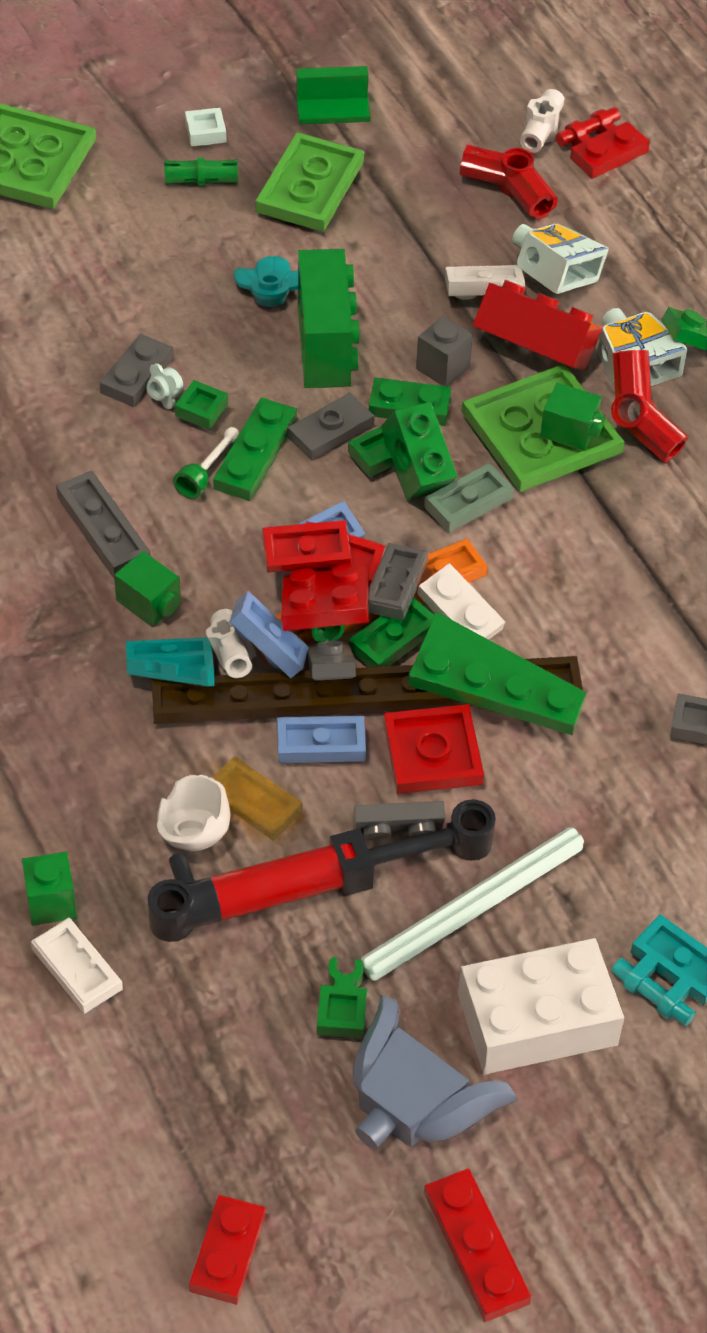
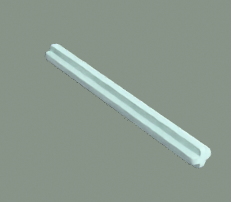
M566 828L362 956L363 972L370 980H378L583 849L584 843L582 836L578 834L575 828Z

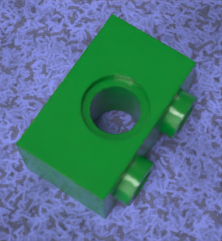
M431 402L396 410L382 424L381 429L407 501L430 495L449 485L458 477Z

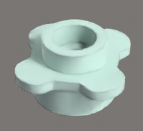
M160 364L151 365V378L146 385L148 395L157 401H161L164 408H174L176 404L175 398L183 393L181 376L171 367L163 369Z

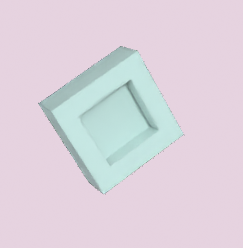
M221 108L185 111V124L191 146L227 142Z

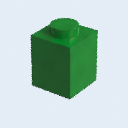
M556 382L543 410L540 437L586 450L591 437H599L604 424L605 414L600 413L602 396Z
M142 551L114 574L116 601L151 627L162 618L171 616L181 603L180 577L145 551Z
M67 851L22 858L31 925L59 922L67 918L77 919Z

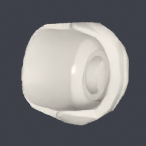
M189 775L176 781L168 798L161 799L157 811L158 832L165 841L178 849L199 851L213 846L226 834L229 828L231 813L225 788L220 782L205 775Z

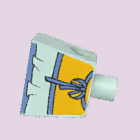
M522 224L516 229L512 238L513 244L521 248L517 260L518 267L556 294L598 282L609 250L608 247L560 224H552L537 229Z
M614 308L603 316L602 324L604 326L599 338L598 356L614 391L613 353L619 351L649 350L651 386L683 375L687 348L683 343L674 341L667 328L652 313L643 312L627 318L621 309Z

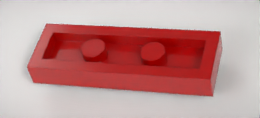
M465 1169L426 1184L424 1195L484 1322L530 1305L531 1294L470 1169Z

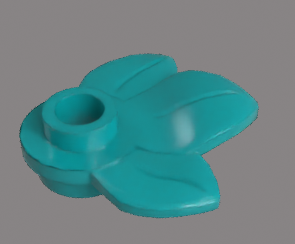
M263 257L257 262L256 268H237L234 271L235 283L241 288L251 290L256 302L262 306L272 307L281 305L285 302L289 291L298 289V271H290L289 262L282 257Z

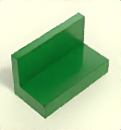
M367 66L297 68L296 101L299 125L370 122L368 104L369 75Z

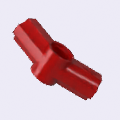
M466 145L460 164L459 175L498 184L502 193L515 197L527 214L534 216L536 220L548 217L549 213L557 207L558 197L533 167L534 157L528 150L511 148L501 153Z
M649 350L613 353L615 399L611 406L612 418L616 424L627 428L664 463H668L685 447L689 436L664 415L651 399ZM637 401L640 405V414L636 420L631 421L628 417V407L632 402Z

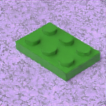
M297 132L256 199L255 212L324 232L364 163V151Z

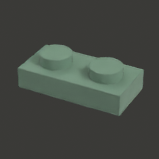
M488 463L426 496L424 508L450 533L511 500L514 494V487L491 463Z

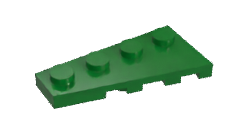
M436 612L408 679L409 686L569 735H573L585 704L587 693L439 612Z

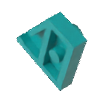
M208 637L126 641L127 674L202 686H215L212 646Z

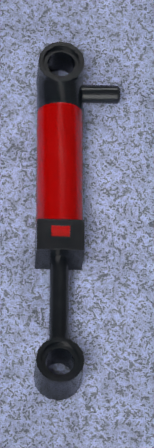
M476 799L465 800L458 803L453 809L451 822L447 823V828L368 849L362 832L358 828L330 836V845L196 881H194L186 855L183 853L173 854L169 858V864L175 879L156 883L148 894L150 930L160 940L176 942L186 938L193 928L333 890L340 889L343 897L373 889L375 865L445 846H450L452 852L461 859L468 861L480 860L486 857L492 849L496 823L495 812L490 805ZM466 829H475L477 831H468ZM167 909H177V910H178V911L173 912V913L164 912V911L167 910Z

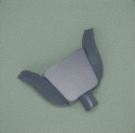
M380 995L378 1010L362 1040L353 1065V1083L359 1092V1107L368 1114L355 1129V1132L367 1146L377 1149L390 1133L409 1146L415 1145L420 1140L428 1143L445 1141L470 1129L494 1111L518 1100L509 1084L505 1082L488 1081L469 1086V1080L398 1027L400 1015L397 1000Z

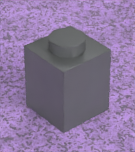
M440 317L418 336L416 369L440 385L448 386L470 367L473 334L446 317Z

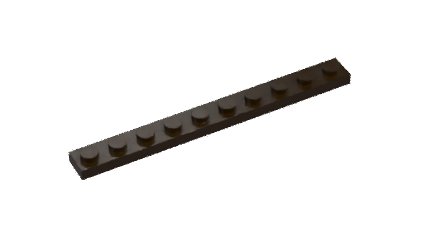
M577 656L525 659L583 690ZM413 665L355 668L356 677L333 680H314L310 671H299L292 678L285 672L247 674L240 678L219 675L214 676L215 686L151 679L154 724L415 710L467 705L468 703L409 686V673Z

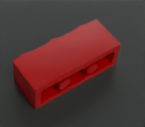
M504 280L502 286L489 282L472 326L570 367L581 370L587 369L603 329L602 326L591 322L594 315L575 307L571 308L570 313L558 309L560 301L538 293L536 299L524 295L526 287L508 280Z

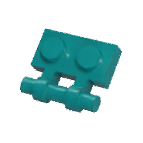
M659 914L632 943L630 953L641 961L634 967L621 957L614 964L611 972L624 981L623 987L632 994L640 993L657 1006L656 1011L668 1020L673 1017L686 1027L694 1019L696 1011L683 1001L690 996L703 1006L707 1004V947ZM655 971L674 984L669 991L650 978Z

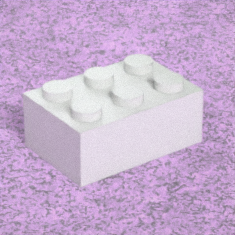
M596 938L461 966L458 996L483 1075L618 1046L624 1015Z

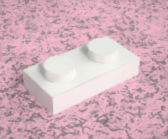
M518 265L445 267V283L448 295L459 299L468 300L475 298L477 295H484L489 282L502 286L504 280H508L525 287L522 269Z
M450 563L418 587L417 594L435 613L439 612L488 640L504 627L505 621Z

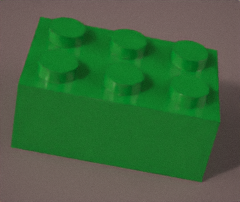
M345 249L298 250L297 305L304 388L351 387V371H358L357 347H352V344H359V321L351 319L352 315L357 314L356 292H349L348 288H354L353 264H346Z

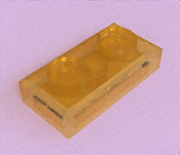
M236 756L212 777L225 788L230 811L273 841L302 813L301 801Z

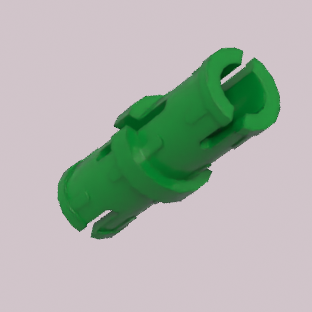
M197 157V160L188 161L164 160L165 184L198 183V187H205V183L238 184V159L214 161L205 160V157Z

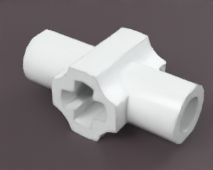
M548 89L540 98L530 100L527 106L525 130L520 140V144L525 150L535 153L541 150L544 143L554 142L558 130L559 113L564 104V97L559 91Z
M221 609L212 615L210 620L211 626L206 629V635L222 669L226 670L227 674L233 678L244 677L252 669L251 660L256 657L255 649L251 641L241 638L229 622L233 611Z

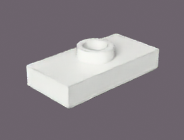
M67 918L31 941L34 953L84 1014L123 990L120 978L70 918Z

